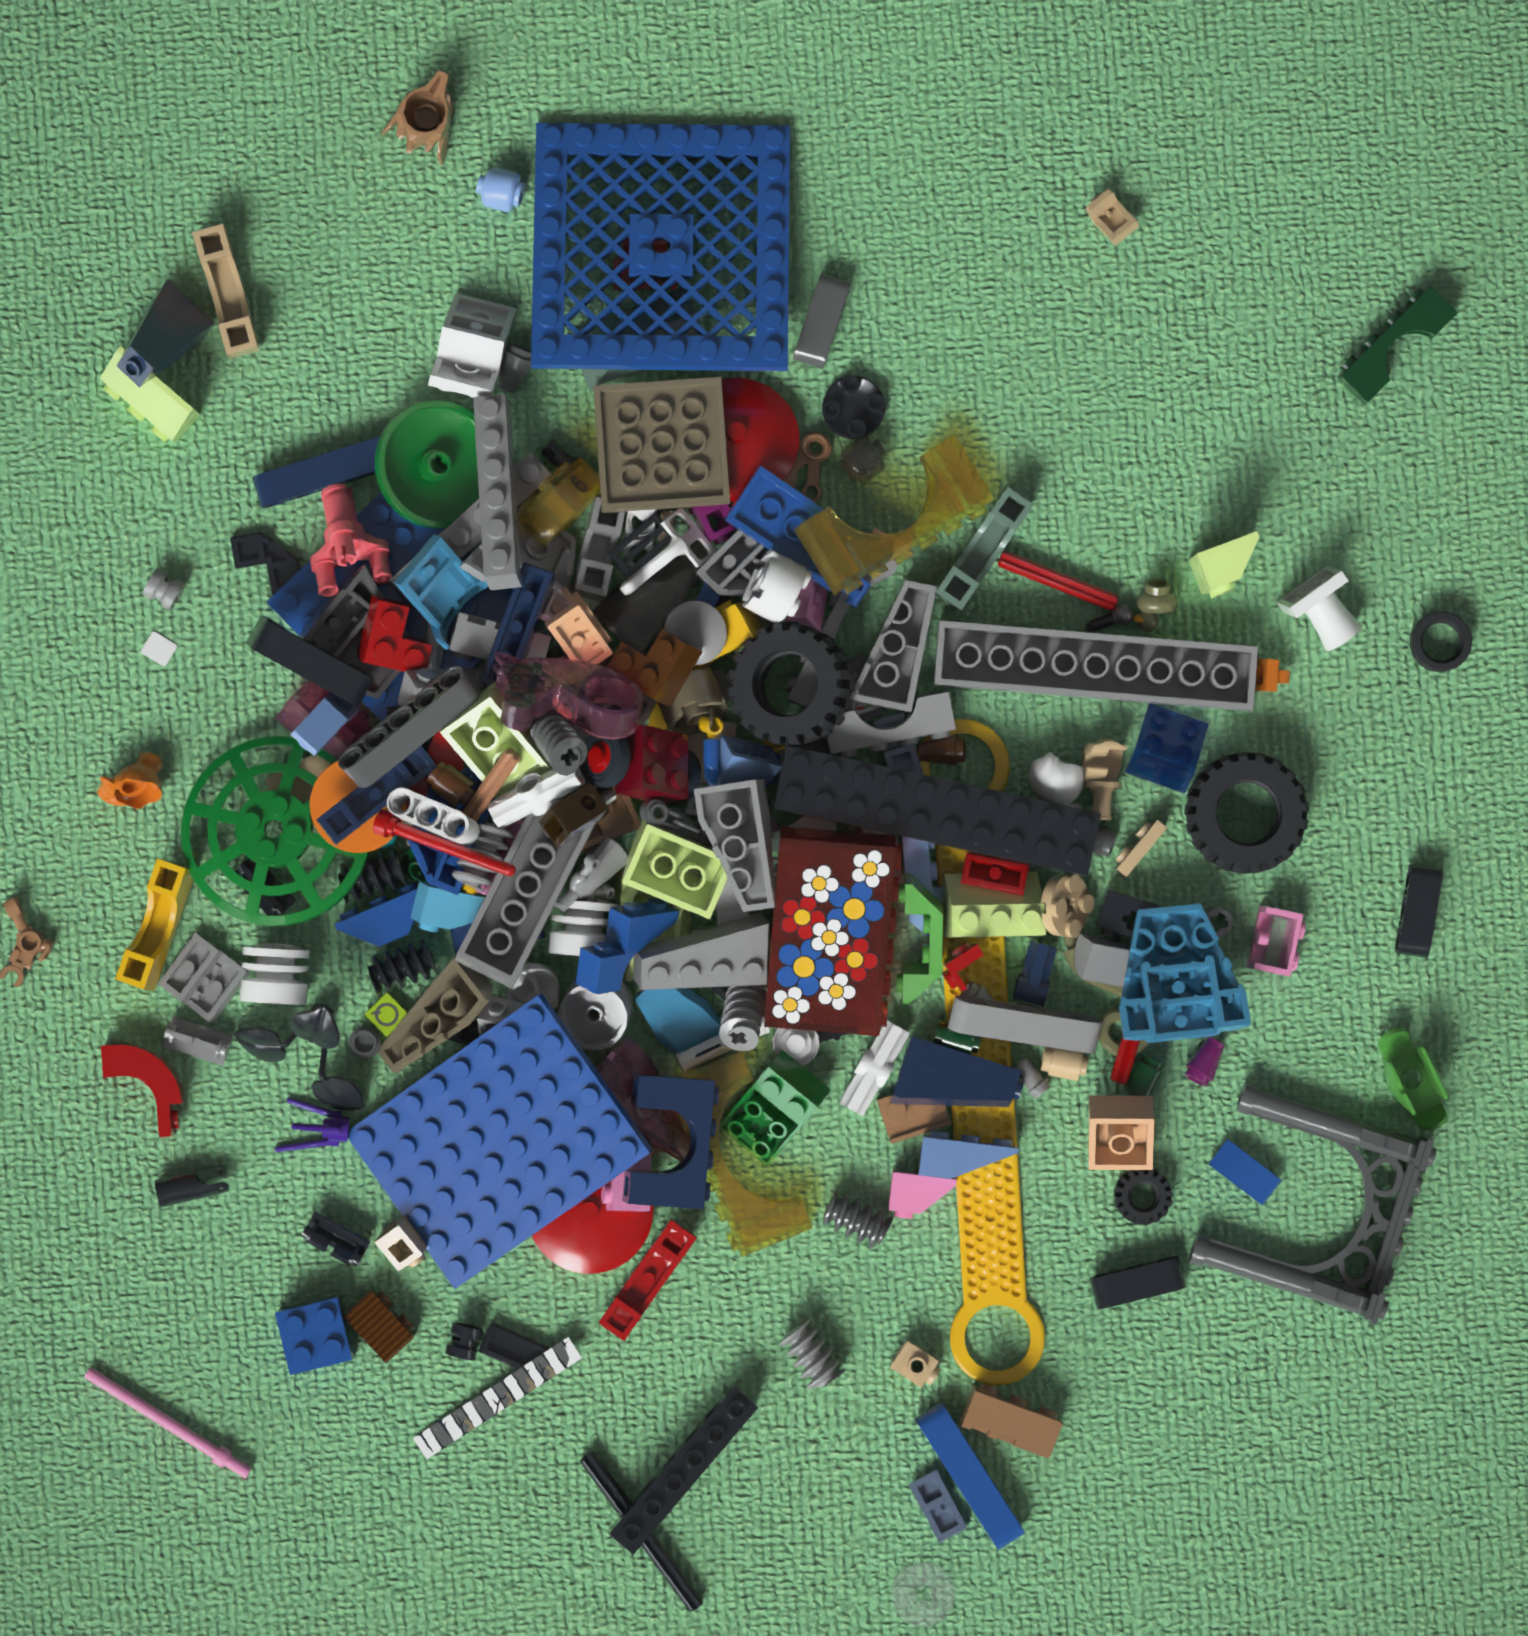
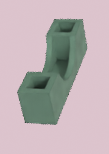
M1007 487L936 590L935 595L961 612L1034 504Z

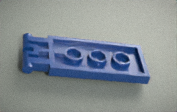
M758 466L724 518L726 522L766 549H772L805 566L808 571L812 572L811 579L828 591L835 587L848 596L845 602L855 609L871 586L870 583L862 579L863 575L866 573L876 579L891 556L881 548L877 553L862 543L866 537L762 466Z

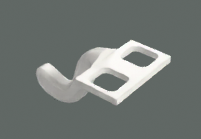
M683 508L676 510L661 523L672 537L670 544L665 550L622 583L620 590L624 595L631 594L677 556L686 555L694 566L698 568L717 552ZM676 515L680 516L688 526V530L683 535H679L670 524V520ZM695 540L700 541L708 551V555L702 560L698 559L690 549V545Z

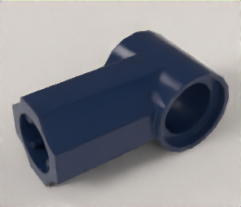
M1030 941L1022 973H1019L1015 985L1013 1001L1044 1008L1050 987V981L1048 980L1057 948Z

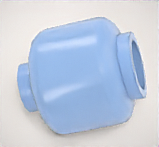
M498 167L490 168L486 175L481 174L476 187V193L481 194L483 206L504 212L512 211L515 206L519 207L525 192V183L521 182L519 173Z

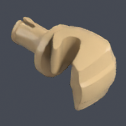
M1109 738L1098 739L1096 742L1086 744L1082 750L1081 767L1084 768V787H1090V791H1093L1092 811L1101 813L1100 820H1112V791H1115V788H1121V782H1116L1121 770L1123 751L1127 750L1126 745Z

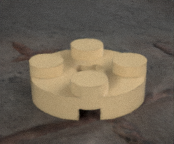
M1077 874L1055 875L1050 878L1043 890L1041 903H1046V913L1041 914L1047 931L1054 936L1078 937L1086 923L1088 913H1091L1094 909V898L1091 894H1088L1086 884Z

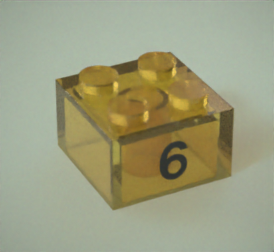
M581 458L571 465L565 462L553 476L549 475L539 485L538 489L540 491L537 495L533 494L522 505L525 512L518 519V523L543 547H546L571 526L599 495V475Z

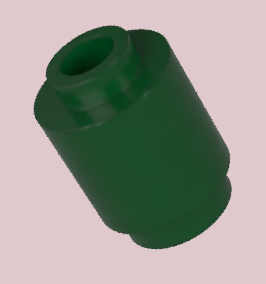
M949 1020L948 1022L939 1021L934 1040L935 1044L970 1055L972 1052L978 1053L982 1037L952 1031L948 1028Z
M1142 1054L1140 1060L1135 1061L1128 1082L1124 1085V1088L1129 1090L1126 1096H1153L1154 1098L1165 1075L1163 1073L1165 1065Z

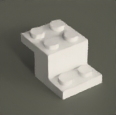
M455 293L442 326L437 358L431 371L428 385L437 387L442 391H453L472 398L493 395L501 373L508 336L517 308Z

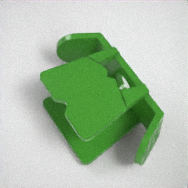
M1403 1027L1388 1031L1379 1039L1378 1046L1386 1063L1384 1072L1390 1091L1397 1101L1409 1111L1419 1129L1430 1131L1441 1127L1447 1121L1448 1115L1440 1103L1436 1092L1444 1100L1448 1099V1095L1428 1050L1421 1045L1415 1051L1409 1033ZM1408 1068L1416 1069L1421 1076L1419 1085L1411 1089L1406 1088L1401 1082V1075Z

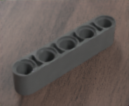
M453 666L447 669L346 749L339 758V767L360 788L369 787L472 706L480 696V687L460 666Z

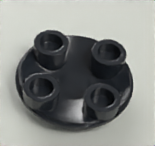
M848 375L837 380L827 390L822 403V413L828 427L837 435L847 439H860L872 434L880 426L885 416V399L881 390L871 380L860 376Z

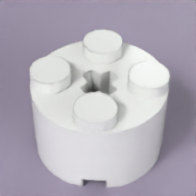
M771 549L761 559V561L766 563L765 566L761 567L760 570L755 568L743 594L742 600L745 603L742 604V607L777 624L783 623L787 616H794L801 602L797 597L800 590L805 589L808 585L812 572L808 571L805 566Z

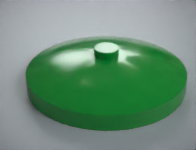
M434 400L421 402L398 413L383 430L376 448L375 472L384 498L400 516L422 527L433 529L447 528L479 499L474 413L448 401Z

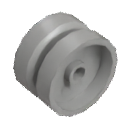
M574 979L570 983L559 1006V1018L581 1048L601 1050L611 1047L622 1037L633 1013V997L629 987L622 980L620 991L594 994L575 984L576 979Z

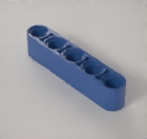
M942 1401L916 1417L917 1424L997 1549H1002L1024 1535V1529Z

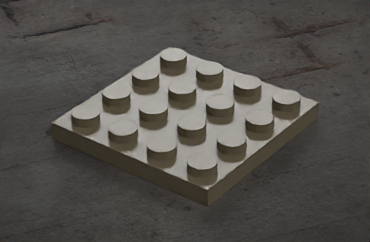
M721 377L593 386L602 513L730 504Z

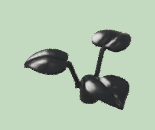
M316 1003L312 1005L309 1011H302L292 1015L289 1020V1026L293 1033L286 1040H281L275 1031L262 1027L245 1028L235 1032L234 1036L239 1044L252 1056L265 1062H279L283 1060L287 1054L284 1047H288L297 1036L308 1040L310 1043L314 1042L321 1047L319 1079L321 1081H315L311 1086L316 1098L328 1107L342 1111H355L365 1107L363 1095L353 1082L339 1076L327 1078L325 1074L327 1049L335 1048L340 1042L339 1030L334 1020L335 1012L326 1004Z

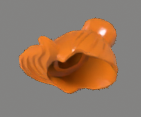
M150 752L141 753L137 763L124 767L113 778L101 776L100 780L102 783L98 787L97 794L108 804L130 806L135 809H141L149 803L157 802L162 796L161 781L157 774L163 767L161 758Z

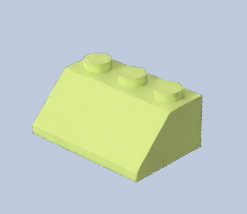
M120 346L100 377L106 383L103 390L116 401L120 397L127 401L130 406L126 410L140 422L144 418L148 419L154 425L151 431L163 442L170 438L173 442L177 443L200 414L156 376L139 388L116 366L125 350Z
M1257 531L1197 553L1189 559L1201 595L1209 593L1211 598L1228 593L1235 588L1234 583L1241 579L1259 539Z
M642 820L630 848L621 883L710 919L727 881V875L719 859L716 858L712 847Z
M1028 872L1023 896L961 884L962 873L943 874L944 938L1046 935V928L1041 914L1045 913V903H1041L1043 893L1037 872Z

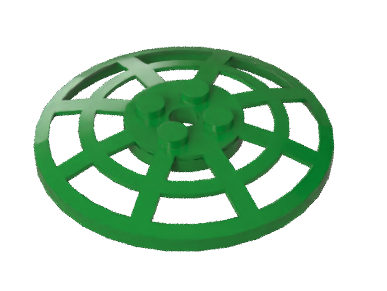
M262 737L246 741L229 749L216 758L202 772L191 789L184 807L181 823V844L184 859L192 879L201 892L215 906L232 917L250 924L267 927L291 926L307 922L324 914L337 905L352 890L361 876L369 856V852L352 853L340 850L329 844L320 834L313 832L310 800L303 804L290 793L296 777L303 779L312 786H314L317 777L299 767L305 749L292 737ZM267 745L292 746L286 764L266 763L248 769L240 753L249 749ZM324 748L316 754L330 764L339 761V758ZM229 760L237 776L232 778L222 788L213 806L196 803L198 794L208 778L222 764ZM265 773H283L278 790L260 792L253 779L254 776ZM241 784L249 800L242 806L239 813L222 809L228 796ZM192 815L209 819L208 841L213 857L197 867L193 858L190 844V821ZM218 821L235 825L237 842L223 851L220 850L217 837ZM272 821H279L283 827L282 833L275 838L268 837L266 834L267 825ZM312 845L326 849L320 862L311 872L306 874L299 859L305 854L309 846ZM244 853L250 860L256 863L252 882L238 875L228 863ZM339 853L355 858L351 869L342 883L329 896L321 900L312 883L318 880L328 869L335 854ZM287 866L295 879L294 882L284 885H265L269 868ZM220 868L222 873L234 884L249 891L246 910L237 908L222 899L209 887L204 879ZM301 890L310 905L305 910L287 915L267 916L258 914L262 895L282 896Z

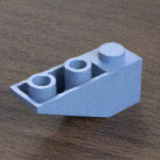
M930 1131L929 1136L922 1135L918 1174L952 1179L1018 1153L1019 1148L1012 1146V1140L993 1138V1144L981 1143L980 1136L962 1134L961 1140L948 1139V1132Z

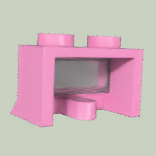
M1259 906L1246 968L1291 977V972L1297 969L1299 962V953L1296 952L1298 940L1303 939L1306 922L1302 921L1304 914Z

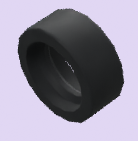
M1438 611L1424 616L1415 624L1410 634L1409 646L1412 656L1420 666L1433 672H1445L1457 668L1466 661L1472 648V635L1469 626L1461 617L1451 612ZM1437 623H1444L1453 627L1458 633L1460 640L1456 654L1444 661L1429 657L1422 645L1426 629Z

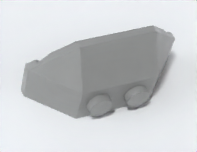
M738 530L696 574L718 595L743 596L755 568L760 570L761 567L765 566L766 563L761 561V559L769 550Z

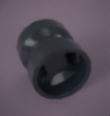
M452 1322L450 1330L452 1339L447 1343L445 1354L475 1361L478 1352L476 1343L481 1339L483 1329L465 1323Z

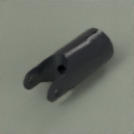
M221 1165L156 1179L154 1183L160 1207L227 1192L229 1185L225 1182L205 1184L212 1178L225 1175L227 1173L226 1167Z

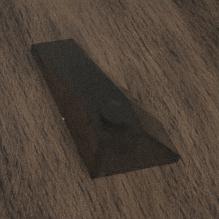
M695 540L690 545V549L698 559L702 560L708 555V551L700 541ZM686 555L677 556L631 594H623L620 590L622 584L614 588L592 613L621 642L634 646L648 654L661 630H664L669 614L677 606L683 604V600L690 588L697 586L700 577L696 572L707 561L696 568Z

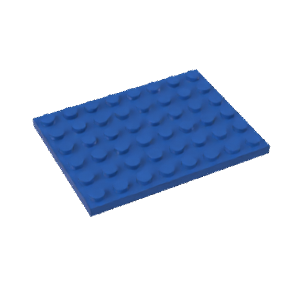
M542 992L348 1130L349 1141L402 1216H407L408 1221L426 1243V1250L454 1289L653 1151Z

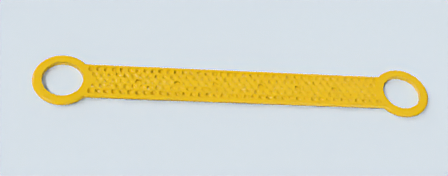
M954 719L956 729L950 730V735L969 734L979 738L989 747L994 758L995 771L993 779L987 788L1003 792L1009 778L1010 761L1007 749L1001 738L983 723L970 719ZM931 734L926 735L922 742L932 740ZM920 761L923 775L931 776L930 762ZM935 844L938 887L943 886V874H959L963 872L965 856L969 851ZM943 918L942 963L953 958L951 951L963 943L968 942L970 946L974 943L978 944L984 955L957 973L966 986L972 981L977 985L981 984L994 1000L1008 1002L1005 937L944 938ZM943 977L946 1022H948L954 998L956 995H960L961 991L957 987L952 990ZM982 1037L978 1053H971L973 1056L1013 1068L1011 1041ZM1015 1099L1012 1100L1009 1107L951 1106L953 1139L961 1140L962 1134L981 1137V1143L993 1144V1138L1012 1140V1146L1017 1147ZM1018 1153L956 1177L963 1305L957 1311L952 1321L950 1347L959 1367L974 1380L988 1385H1007L1027 1376L1038 1364L1045 1346V1329L1042 1319L1034 1306L1027 1301ZM992 1305H1003L1016 1310L1023 1316L1030 1331V1344L1025 1356L1016 1365L1004 1370H990L980 1366L971 1358L965 1345V1331L970 1319L979 1310Z

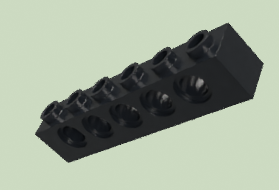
M731 1385L609 1528L607 1533L634 1555L758 1407Z

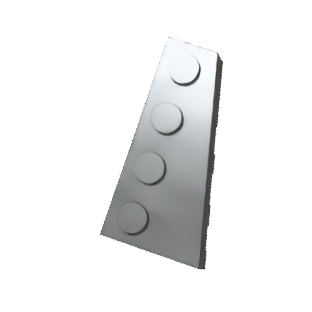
M908 580L903 582L858 676L857 683H855V691L850 693L849 700L907 713L912 712L937 586Z
M759 912L739 921L730 920L721 923V926L707 930L702 928L691 931V934L682 937H670L649 943L634 955L633 979L641 990L767 985L769 923Z

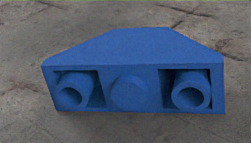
M416 883L398 890L400 896L388 901L386 896L369 902L371 909L359 913L357 908L339 915L341 921L335 923L336 929L378 947L411 934L415 924V920L410 917L417 893Z

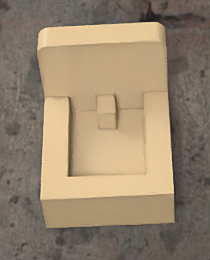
M1111 189L1096 195L1086 207L1092 223L1114 246L1118 245L1139 227L1137 220L1122 206Z

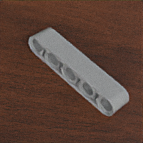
M964 995L955 996L948 1023L950 1030L962 1034L1083 1053H1095L1102 1026V1020L1090 1015Z

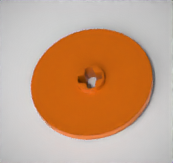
M336 761L320 774L312 788L310 814L315 828L329 844L343 851L364 853L384 846L393 837L385 838L373 832V823L377 814L337 845L334 844L316 819L358 787L339 767L338 761ZM406 801L402 804V812L406 810Z

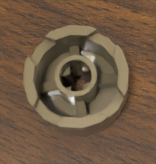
M709 666L691 671L671 707L657 702L668 729L685 735L700 732L698 726L699 719L702 716L709 717L710 721H712L713 716L721 720L728 711L723 694Z

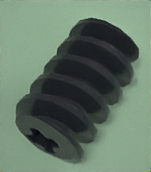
M393 849L389 850L388 860L381 853H377V862L373 863L368 856L361 876L352 890L344 897L346 904L349 902L350 893L357 901L361 899L362 890L365 891L367 896L372 897L374 895V886H376L381 894L386 892L387 883L393 890H397L399 879L407 887L408 882L400 856L398 857ZM340 863V873H338L340 884L349 872L344 863Z
M424 939L420 940V950H417L412 943H409L407 954L400 947H397L395 958L388 951H385L383 962L376 955H373L372 965L368 966L367 964L377 996L382 994L383 984L389 991H393L395 980L403 988L406 987L407 977L415 984L418 983L419 973L426 980L431 977V969L438 975L432 952Z

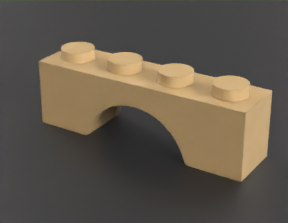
M223 224L192 232L199 259L213 298L218 326L227 356L233 359L261 351L227 228Z

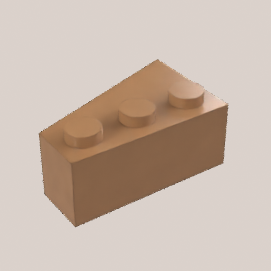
M981 1383L980 1387L972 1385L959 1418L961 1427L968 1430L973 1428L985 1433L990 1438L996 1440L998 1438L1013 1444L1015 1447L1048 1459L1050 1458L1063 1425L1062 1420L1057 1418L1058 1412L1043 1406L1040 1407L1039 1411L1027 1406L1028 1400L1011 1394L1010 1399L998 1395V1388L985 1383Z

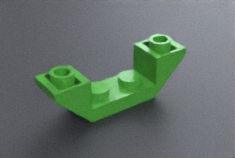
M905 873V884H898V903H904L905 914L923 915V933H929V944H923L922 963L903 962V973H896V992L902 993L903 1004H909L942 975L943 903L912 873Z

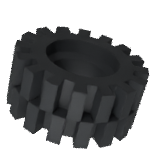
M1130 1170L1122 1174L1120 1180L1117 1181L1116 1189L1114 1190V1202L1121 1215L1128 1221L1138 1225H1150V1223H1156L1163 1216H1166L1169 1207L1172 1205L1173 1193L1168 1180L1157 1170ZM1138 1184H1149L1155 1191V1200L1147 1208L1136 1207L1131 1200V1192Z

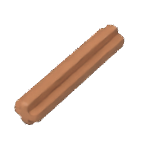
M507 748L502 753L462 813L476 822L478 821L489 802L492 801L520 761L519 753L511 748Z

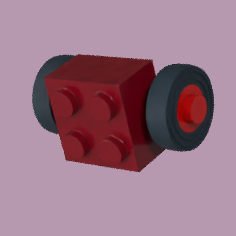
M642 724L616 731L608 729L597 730L585 741L587 756L580 765V770L585 780L593 786L601 788L615 786V794L641 800L655 798L671 804H682L688 801L694 795V789H697L699 786L701 766L696 754L688 749V735Z

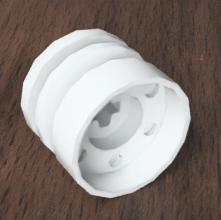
M595 897L577 899L567 909L566 916L552 915L551 920L564 923L565 930L550 932L549 953L579 956L581 947L594 946L595 942H605L606 934H603V927H607L608 919H604V912H609L610 907H617L619 904Z
M260 943L249 947L243 946V955L257 956V962H242V968L256 971V978L241 980L240 1001L307 1005L308 984L294 980V973L309 971V966L295 965V958H310V950H303L292 944Z

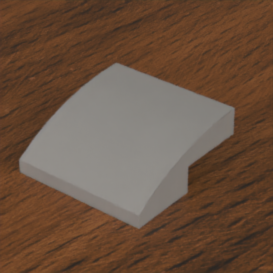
M195 932L158 984L208 1022L214 1024L241 987V980L247 979L251 972L242 968L239 963Z

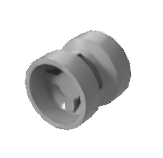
M157 568L148 580L142 595L150 600L158 598L161 606L171 611L181 597L186 584L178 579H167V573Z

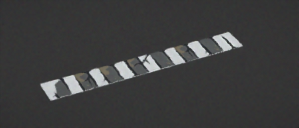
M567 1337L414 1437L413 1440L425 1458L428 1459L582 1357L569 1337Z

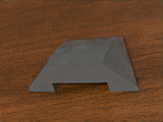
M363 565L338 586V593L327 599L299 634V637L374 678L365 695L379 699L400 671L364 663L357 657L372 595L384 597L369 571ZM404 628L403 635H408V636H409V634L407 633V631H406L405 628Z

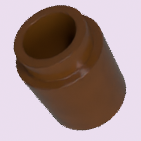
M442 761L426 780L432 786L431 790L453 807H456L459 803L465 806L476 792L472 789L474 781L452 764L446 765Z

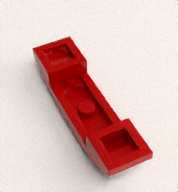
M671 1219L598 1323L625 1341L697 1237Z

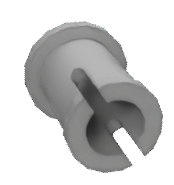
M1026 1057L1013 1067L1014 1069L1021 1070L1019 1078L1029 1090L1027 1094H1032L1035 1099L1050 1088L1047 1083L1049 1081L1048 1078L1044 1080L1029 1060V1057Z

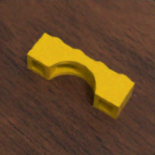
M157 858L146 888L148 903L142 925L133 942L124 951L115 980L143 990L155 991L193 883L192 876L187 867Z

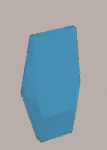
M688 988L641 990L634 997L659 1043L673 1054L681 1053L719 1035L720 1018L704 997ZM720 1044L696 1054L695 1057L719 1047ZM732 1049L712 1060L693 1067V1069L708 1078L736 1050Z

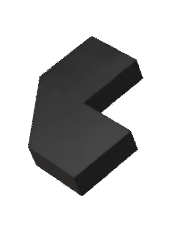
M262 532L230 537L235 569L267 564L272 595L278 592L300 570L299 558Z

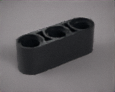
M1413 862L1409 864L1395 943V953L1428 958L1442 883V867Z
M1179 1256L1163 1258L1089 1278L1097 1309L1146 1299L1187 1287Z

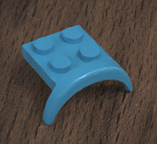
M433 534L397 577L394 584L430 623L434 638L447 650L450 647L447 643V632L453 618L467 601L480 591L488 588L486 581L482 582L461 569L460 564L462 561L440 536Z

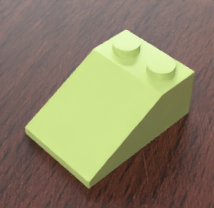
M494 682L480 693L478 700L441 729L440 733L481 782L484 781L507 748H511L519 753L521 759L495 795L497 799L516 789L517 783L524 776L530 773L542 775L551 770V766L536 744H534L531 732L526 724L501 715L502 711L520 716L516 707Z

